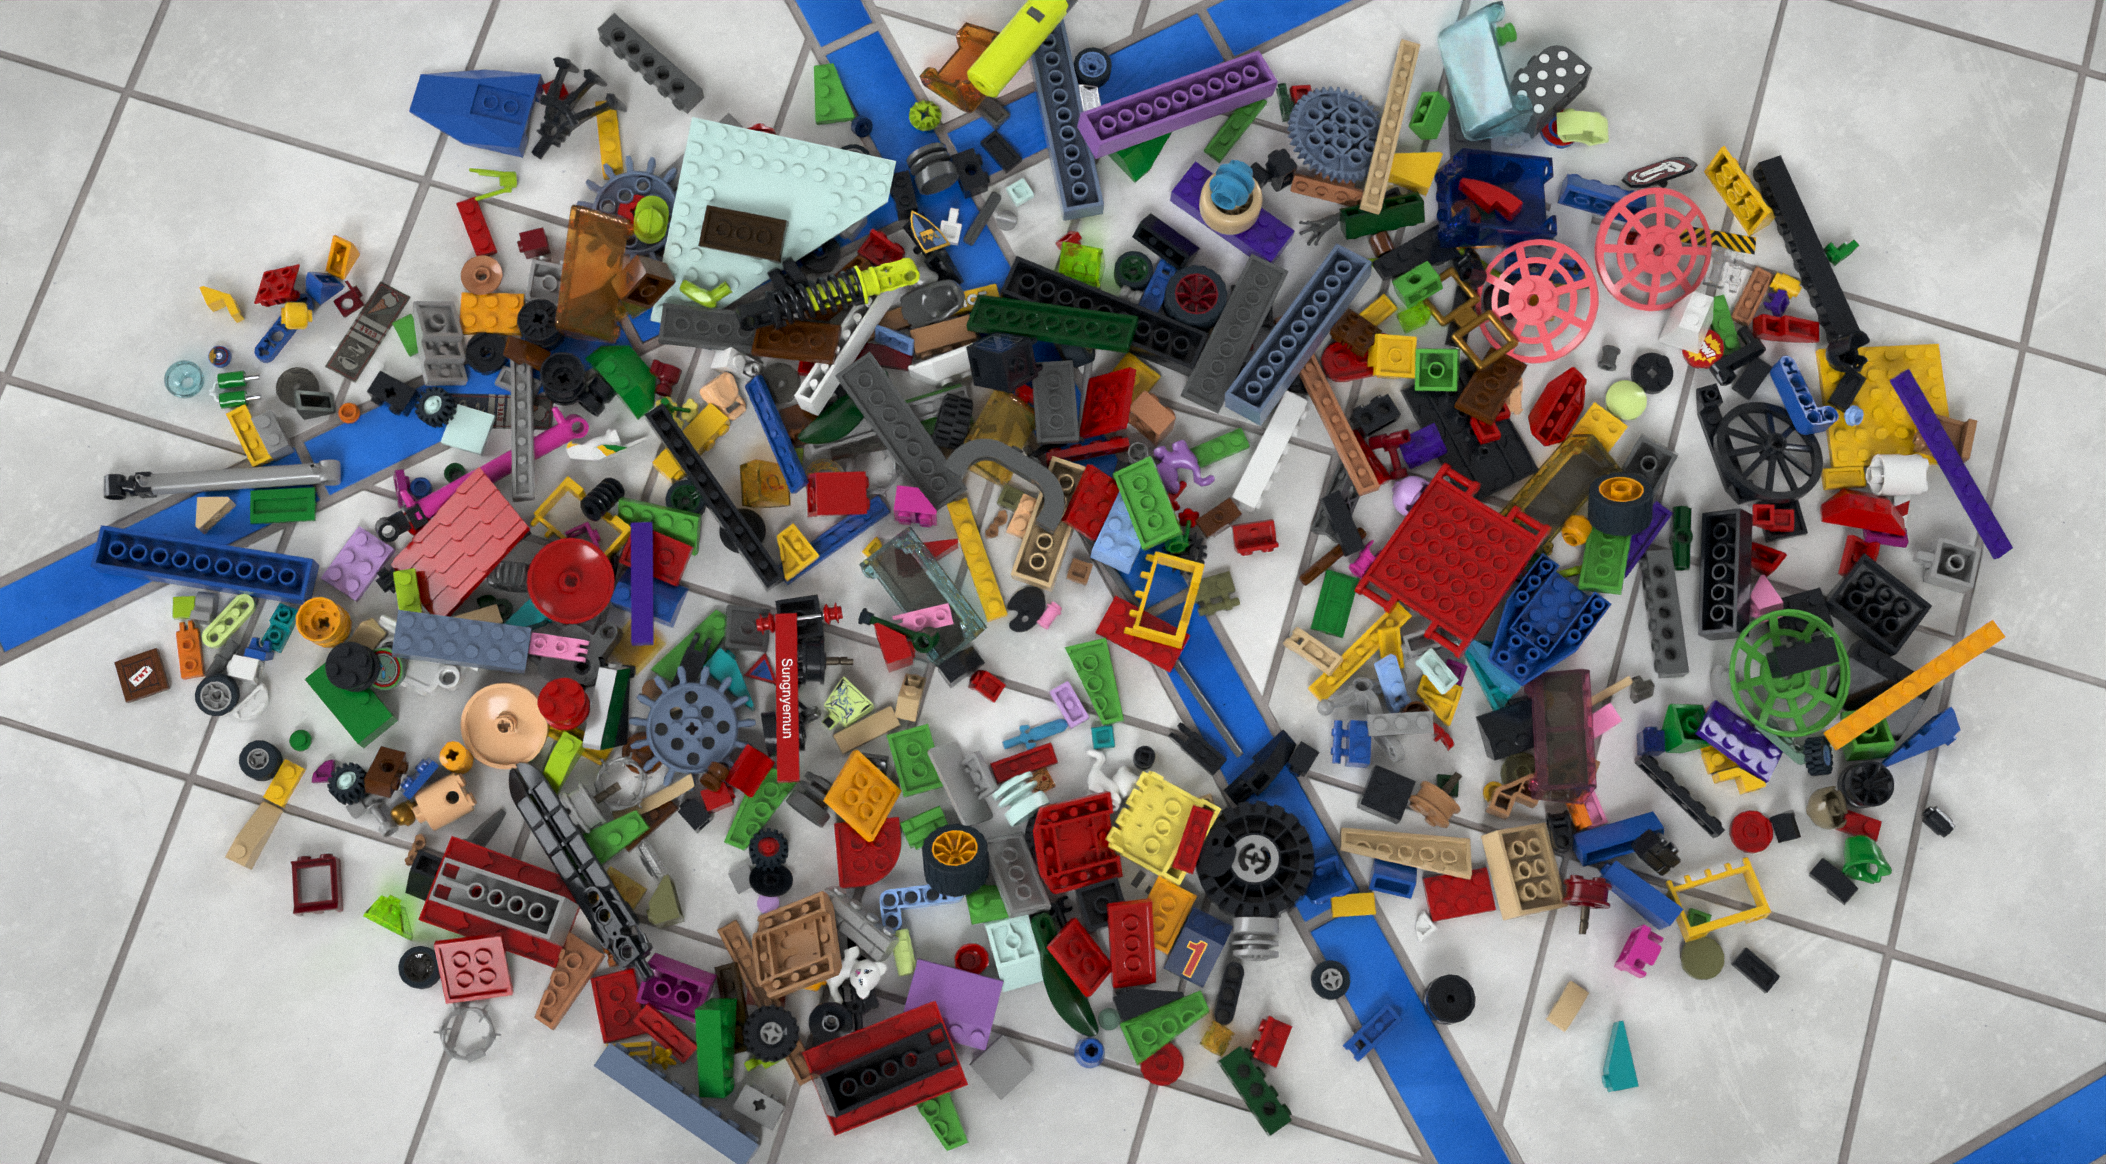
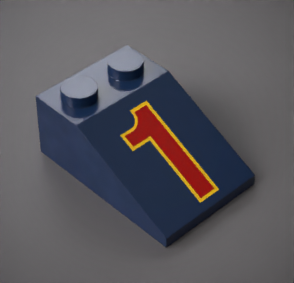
M1193 907L1163 969L1203 988L1233 926Z

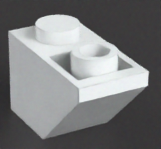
M731 347L726 350H716L711 369L721 374L729 372L735 379L750 382L756 375H760L763 364Z

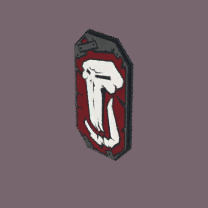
M1671 157L1630 171L1621 181L1630 188H1647L1656 184L1665 188L1668 185V180L1693 172L1698 164L1688 157Z

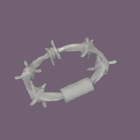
M859 442L861 448L852 457L848 458L846 472H855L856 457L859 454L868 452V455L871 456L869 450L882 451L886 456L884 460L889 457L893 461L894 469L892 473H887V475H892V479L886 486L879 487L878 483H876L877 489H866V493L884 494L887 497L886 491L895 483L903 471L899 470L898 464L885 447L867 444L862 446V443Z
M630 752V756L618 757L604 762L602 758L600 759L602 765H600L597 780L594 782L596 795L604 790L603 782L600 780L603 773L606 772L610 775L607 770L615 762H623L622 768L625 767V764L636 767L640 775L634 776V778H639L642 781L640 793L637 796L633 792L632 794L635 797L628 805H619L620 799H618L617 803H611L606 799L603 801L611 809L610 815H612L613 811L625 810L636 805L642 809L640 803L645 794L647 780L653 778L652 776L648 777L647 773L631 758L632 752Z
M453 1003L454 1010L443 1021L439 1031H434V1033L440 1034L443 1048L447 1056L450 1057L447 1061L448 1063L452 1058L466 1060L470 1063L486 1056L485 1052L496 1040V1036H501V1034L495 1033L492 1020L488 1015V1011L485 1010L488 1005L481 1009L468 1006L456 1007L455 1003ZM474 1011L481 1017L478 1021L479 1023L484 1018L489 1024L487 1037H482V1039H488L484 1049L482 1047L466 1054V1056H461L457 1054V1051L453 1050L457 1045L450 1048L445 1041L447 1030L452 1031L453 1029L447 1028V1025L452 1017L462 1015V1018H465L463 1012Z

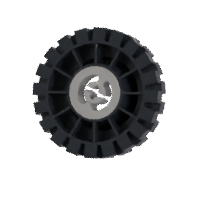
M1249 801L1238 803L1239 806L1235 808L1229 806L1222 810V814L1216 818L1210 831L1216 827L1227 828L1229 836L1224 841V847L1235 846L1237 849L1236 857L1232 867L1223 876L1217 878L1209 877L1203 872L1198 858L1196 870L1202 889H1204L1206 896L1212 904L1218 906V909L1226 915H1233L1234 918H1280L1282 913L1286 911L1289 913L1297 907V902L1304 899L1308 893L1309 885L1312 884L1315 856L1309 834L1305 827L1299 823L1298 818L1292 813L1288 814L1285 812V808L1276 804L1270 806L1265 801H1256V804H1249ZM1218 839L1212 841L1213 846L1218 844ZM1255 847L1246 853L1245 863L1248 870L1244 871L1239 865L1240 857L1246 849ZM1266 850L1271 856V863L1265 872L1255 874L1264 869L1263 863H1265V858L1262 851ZM1255 857H1258L1260 862H1256L1255 865H1252L1251 860H1254Z

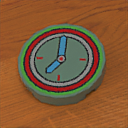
M379 647L374 649L373 651L379 659L380 671L372 686L379 690H390L399 686L406 676V662L404 658L392 657V648Z

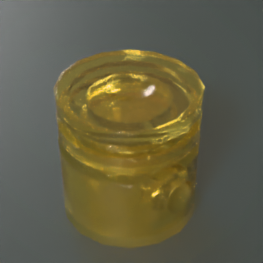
M1212 1021V1026L1208 1027L1209 1031H1206L1199 1044L1211 1053L1222 1057L1230 1044L1228 1041L1231 1042V1036L1234 1037L1235 1033L1225 1026Z

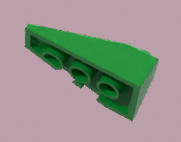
M1172 132L1111 153L1108 156L1136 183L1150 171Z

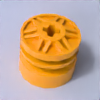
M314 597L307 600L300 606L296 614L298 632L305 639L324 648H334L343 643L348 638L352 629V620L349 613L340 605L324 597ZM326 622L330 624L328 628L325 626Z

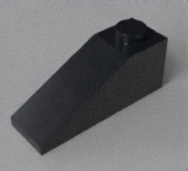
M1125 987L1116 991V996L1112 1000L1123 1023L1184 997L1183 992L1134 988L1128 990Z

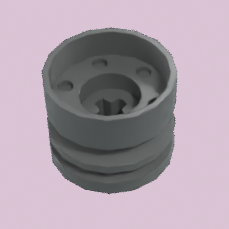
M936 142L922 146L911 153L906 159L911 174L916 176L915 183L922 195L941 192L952 186L959 178V174L954 163L950 161V154L947 152V147L944 143Z
M807 771L804 776L811 784L801 780L799 783L806 791L802 793L793 790L786 803L807 820L823 828L831 817L825 810V807L828 805L823 800L833 784L825 778Z

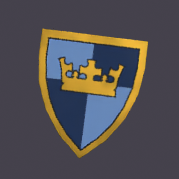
M912 210L910 211V231L917 243L913 248V252L916 255H919L921 252L927 254L950 246L946 237L931 221Z

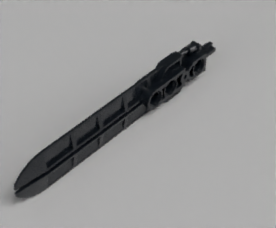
M517 763L516 766L524 781L515 768L512 767L509 772V790L512 800L591 924V930L601 946L612 954L613 960L621 971L634 967L643 982L651 980L655 974L645 958L651 954L650 951L653 946L649 943L646 934L642 933L639 926L640 921L635 912L617 890L581 831L571 820L568 811L561 803L544 774L530 764ZM635 926L638 935L632 934V927Z

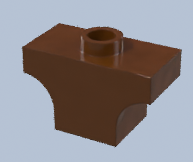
M1229 497L1195 520V523L1208 539L1212 536L1216 537L1231 527L1232 523L1242 516V513Z

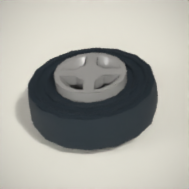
M1334 960L1323 961L1318 964L1311 975L1313 990L1321 998L1327 1000L1338 999L1345 995L1351 982L1350 974L1346 967Z

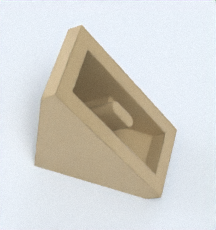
M197 497L195 526L205 535L236 504L229 497Z

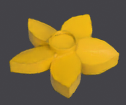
M660 1046L655 1047L656 1056L653 1058V1061L659 1065L661 1064L664 1071L668 1068V1064H677L670 1058L672 1055L671 1049L664 1050Z

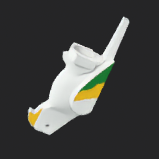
M608 429L605 436L592 438L584 445L573 444L570 441L566 446V452L570 460L601 463L646 441L647 438L645 436L622 446L616 430Z

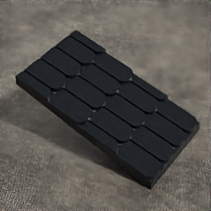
M1467 358L1460 361L1457 391H1415V384L1400 390L1421 429L1433 423L1436 424L1448 450L1447 453L1438 457L1441 466L1447 463L1451 465V469L1471 481H1477L1481 484L1479 491L1473 496V498L1479 501L1538 472L1539 469L1510 418L1495 422L1501 433L1499 440L1480 444L1471 427V416L1454 408L1456 401L1477 369ZM1449 477L1452 485L1464 492L1468 490L1467 487Z

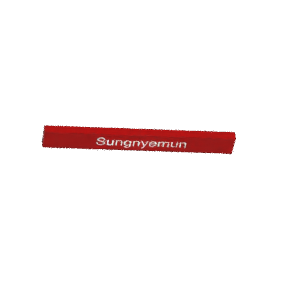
M797 613L775 614L777 782L792 783L800 782Z

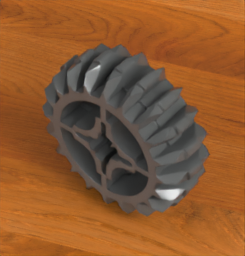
M501 561L486 577V583L500 591L528 593L526 581L530 564L517 561Z

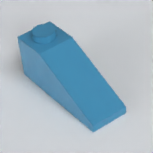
M1473 640L1467 649L1494 685L1500 687L1499 690L1505 694L1514 695L1517 693L1521 685L1487 661L1491 648Z

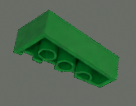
M711 998L695 1009L699 1097L725 1098L733 1092L735 1086L733 1073L737 999Z

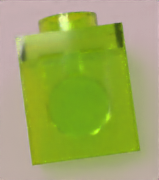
M1419 301L1416 306L1397 313L1396 317L1406 334L1427 325L1431 313L1428 306Z

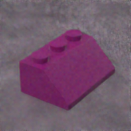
M654 953L647 963L655 975L647 982L642 980L636 1002L647 1005L649 1002L658 1010L695 1023V1009L709 1000L717 975Z

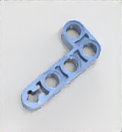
M929 884L886 890L881 893L879 900L882 924L887 926V919L895 917L898 919V925L892 929L894 931L900 930L902 927L901 910L954 904L963 900L964 895L959 897L946 896V899H943V894L939 893L937 900H929L927 893L933 890ZM912 892L918 896L915 903H908L905 900L908 893ZM888 895L896 898V902L892 906H886L883 903L884 898Z

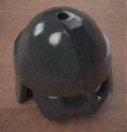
M1854 330L1834 337L1826 348V360L1829 366L1839 372H1860L1864 364L1868 362V359L1858 354V348L1870 343L1868 335L1861 330Z

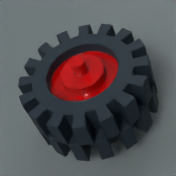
M767 828L766 832L761 829L759 834L755 833L753 835L754 838L750 839L749 857L753 865L756 864L758 869L763 867V871H767V868H770V871H774V867L777 866L779 869L781 863L784 864L786 862V858H788V841L784 838L782 832L778 834L776 829H774V832L771 831V828Z

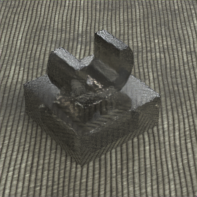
M1640 675L1632 678L1630 698L1634 704L1653 696L1655 685L1651 679L1643 681Z

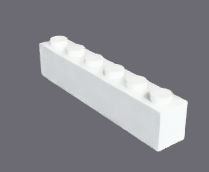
M1289 391L1284 393L1231 498L1236 506L1250 513H1253L1255 508L1260 509L1264 498L1261 496L1264 490L1269 491L1274 481L1270 478L1273 472L1278 473L1283 463L1279 460L1282 454L1287 455L1291 444L1288 442L1291 436L1296 437L1300 426L1297 424L1300 419H1305L1309 411L1306 408L1308 400Z

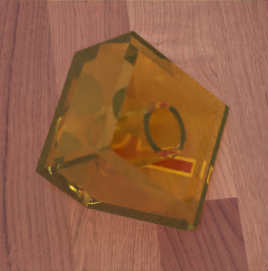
M755 459L740 465L742 506L757 509L791 506L790 490L778 463Z

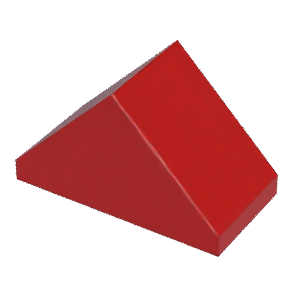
M1752 542L1751 567L1761 575L1768 577L1777 569L1787 554Z

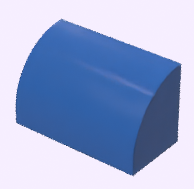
M1374 858L1369 889L1411 899L1417 882V868Z

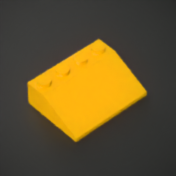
M1725 146L1721 147L1704 173L1750 237L1769 226L1775 219L1773 210L1763 201L1761 193L1751 184L1749 176L1743 173L1736 158L1731 156Z

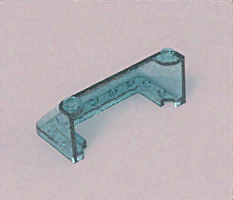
M1503 1L1490 3L1448 26L1440 32L1437 39L1462 133L1470 141L1524 132L1534 112L1532 103L1527 96L1512 95L1495 34L1497 29L1496 23L1500 22L1505 16Z

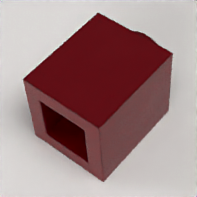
M543 227L519 233L520 241H517L520 253H524L526 259L551 254L547 235Z

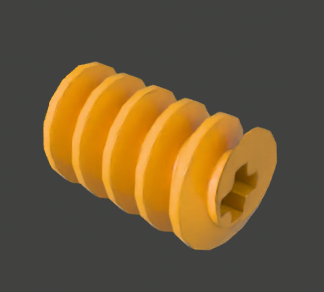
M447 742L439 754L441 764L457 775L460 773L463 775L472 768L474 757L459 742Z

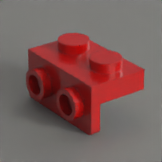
M871 229L870 236L857 251V254L867 259L875 267L905 258L904 248L900 244L891 242L883 232H877L874 229Z
M1273 519L1231 525L1234 550L1242 556L1252 555L1253 551L1259 550L1264 553L1272 552L1274 548L1279 547V543L1276 541Z
M1848 535L1838 574L1844 576L1864 553L1876 562L1880 543L1864 542L1865 540L1855 535Z

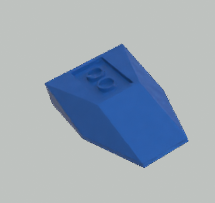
M486 69L420 74L409 112L464 145L523 158L528 143L526 135L534 103H540L543 93L542 85L545 83L541 74Z
M1543 553L1506 600L1487 660L1522 687L1574 654L1612 605L1595 591L1591 596H1588L1556 572L1560 565Z

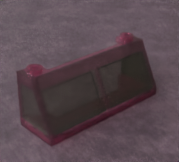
M1573 669L1544 672L1524 685V693L1527 694L1528 698H1532L1535 775L1529 780V791H1532V799L1582 805L1597 788L1590 670Z

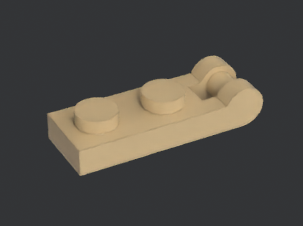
M1296 627L1292 631L1293 635L1283 642L1286 648L1294 651L1329 676L1333 674L1343 661V657L1299 627ZM1299 639L1303 640V642L1300 645L1297 644Z

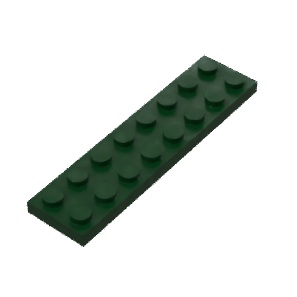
M978 294L966 326L967 331L987 334L996 331L1030 338L1037 337L1038 341L1128 353L1139 321L1138 316Z

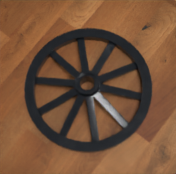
M1749 402L1738 405L1722 418L1715 430L1714 452L1720 468L1736 487L1751 497L1770 503L1793 502L1807 495L1821 477L1823 456L1817 438L1814 434H1800L1795 429L1787 410L1780 406L1765 402ZM1748 414H1765L1768 434ZM1740 417L1758 436L1729 428L1728 425L1735 418ZM1773 417L1784 421L1790 426L1782 434L1776 433ZM1795 430L1802 437L1806 445L1787 443L1786 438ZM1725 434L1758 445L1726 451ZM1788 451L1810 453L1811 469ZM1758 452L1760 454L1742 474L1736 470L1729 459ZM1785 459L1809 477L1808 481L1800 488L1797 487ZM1764 460H1767L1766 486L1763 489L1748 481L1747 478ZM1776 460L1791 491H1773Z

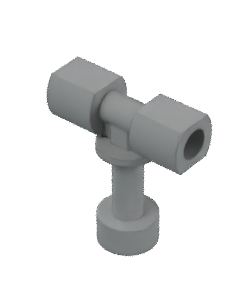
M369 794L364 799H359L360 802L355 803L353 801V805L346 806L347 811L355 820L365 812L373 814L381 825L378 830L384 838L393 835L399 828L395 821L388 820L380 809L382 806L381 801L386 797Z

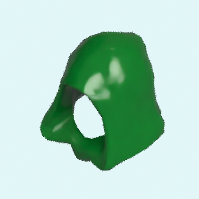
M1866 835L1848 837L1845 840L1842 873L1846 877L1874 884L1880 883L1882 876H1888L1892 873V868L1886 861L1881 848L1873 839ZM1870 863L1877 865L1878 870L1876 874L1871 873Z

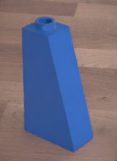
M1618 861L1610 864L1607 862L1599 871L1601 873L1600 878H1605L1606 883L1612 885L1611 891L1658 930L1671 926L1683 911L1682 907Z

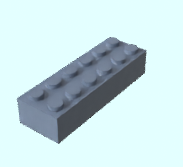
M398 610L392 657L525 674L531 628Z

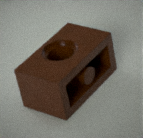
M381 746L364 778L365 792L391 798L394 791H398L401 777L407 773L409 768V762L406 761V752Z

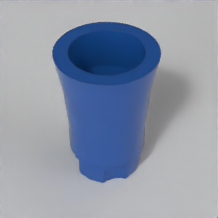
M1086 1037L1076 1044L1074 1056L1082 1067L1095 1068L1102 1063L1105 1057V1049L1098 1039ZM1090 1047L1095 1051L1093 1056L1086 1053V1050Z

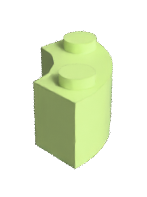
M1568 108L1563 110V112L1556 113L1557 135L1563 143L1581 142L1592 146L1609 142L1608 120L1600 112L1575 111V109Z

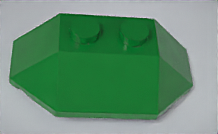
M630 345L600 346L585 358L601 379L616 392V396L637 420L654 408L656 376L649 372L650 368Z

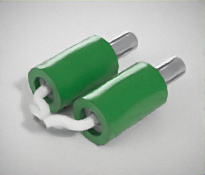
M244 370L219 373L213 388L209 390V395L214 396L221 409L240 407L244 404L248 406L249 401L261 400V393L247 394L246 390L220 393L218 399L217 395L213 392L216 390L217 384L220 389L247 386L249 381L260 380V374H246Z

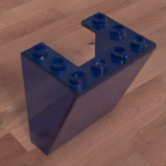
M1469 148L1459 150L1436 171L1434 178L1437 183L1436 201L1438 202L1437 220L1439 221L1438 239L1440 240V248L1512 245L1534 239L1551 240L1558 235L1556 215H1552L1546 220L1544 184L1554 177L1552 157ZM1462 178L1475 179L1502 188L1523 202L1522 209L1511 221L1507 220L1495 209L1488 214L1459 190L1460 180ZM1466 205V206H1464V207H1462V208H1460V209L1454 211V206ZM1451 207L1456 214L1454 217H1452Z

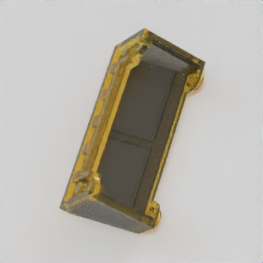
M1569 434L1542 464L1539 471L1534 473L1502 509L1500 514L1507 517L1511 509L1516 505L1522 509V512L1543 525L1548 524L1551 526V532L1533 554L1534 558H1539L1542 553L1549 556L1553 552L1552 549L1554 547L1551 541L1562 530L1567 518L1575 515L1588 501L1590 484L1602 475L1619 473L1622 469L1593 434ZM1517 518L1513 521L1536 536L1539 531Z

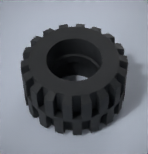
M950 393L944 396L933 432V444L953 450L963 445L973 412V401L971 399Z

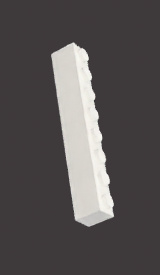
M902 287L893 291L883 292L878 296L875 294L868 296V304L853 306L841 324L842 332L834 365L815 363L794 395L801 409L817 416L820 414L839 385L835 375L855 361Z

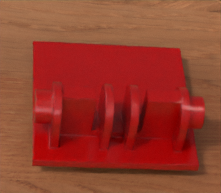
M297 264L264 272L254 304L261 303L262 306L270 307L280 305L281 303L297 301L300 298V292L293 287L300 265Z

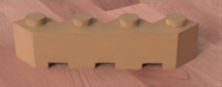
M1578 754L1570 759L1497 787L1492 792L1485 812L1506 820L1511 813L1514 802L1533 809L1538 804L1543 790L1562 797L1566 793L1570 779L1589 786L1594 781L1600 761Z

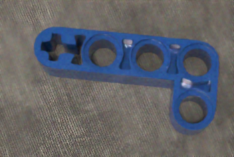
M1519 237L1510 238L1507 241L1506 249L1519 242H1523V240ZM1511 252L1505 256L1504 271L1518 261L1516 252ZM1560 260L1559 264L1569 272L1574 282L1584 279L1585 273L1575 260ZM1540 263L1528 264L1529 269L1532 267L1539 269L1538 272H1531L1529 270L1530 275L1541 276L1547 265ZM1520 268L1510 273L1507 279L1512 281L1522 279ZM1552 273L1549 280H1553L1554 284H1567L1560 273Z
M1784 355L1772 366L1769 372L1795 429L1800 434L1809 435L1824 432L1838 420V412L1833 407L1816 406L1805 380L1792 357Z

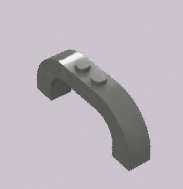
M993 439L969 441L958 447L947 459L943 466V471L960 481L963 480L968 470L974 464L980 461H993L1035 485L1044 497V507L1038 515L1035 525L1054 535L1064 511V494L1057 478L1051 471L1041 465L1040 460L1033 456L1029 458L1023 455V451L1014 445L1010 447Z

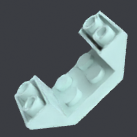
M1024 915L1010 919L1008 917L984 922L999 980L1004 981L1002 991L1007 992L1042 982L1040 955L1029 916Z

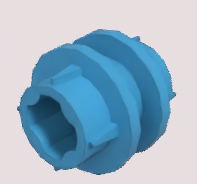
M1233 159L1229 164L1220 165L1216 171V176L1209 183L1212 191V201L1219 207L1227 210H1233L1235 206L1244 205L1249 198V194L1255 188L1252 169L1246 163Z

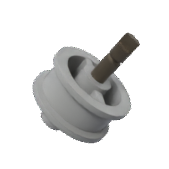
M579 782V787L570 793H562V797L559 798L561 803L568 809L571 820L583 834L585 832L589 834L591 832L590 828L602 822L604 824L607 822L599 803L622 789L618 782L595 796L587 790L582 782Z

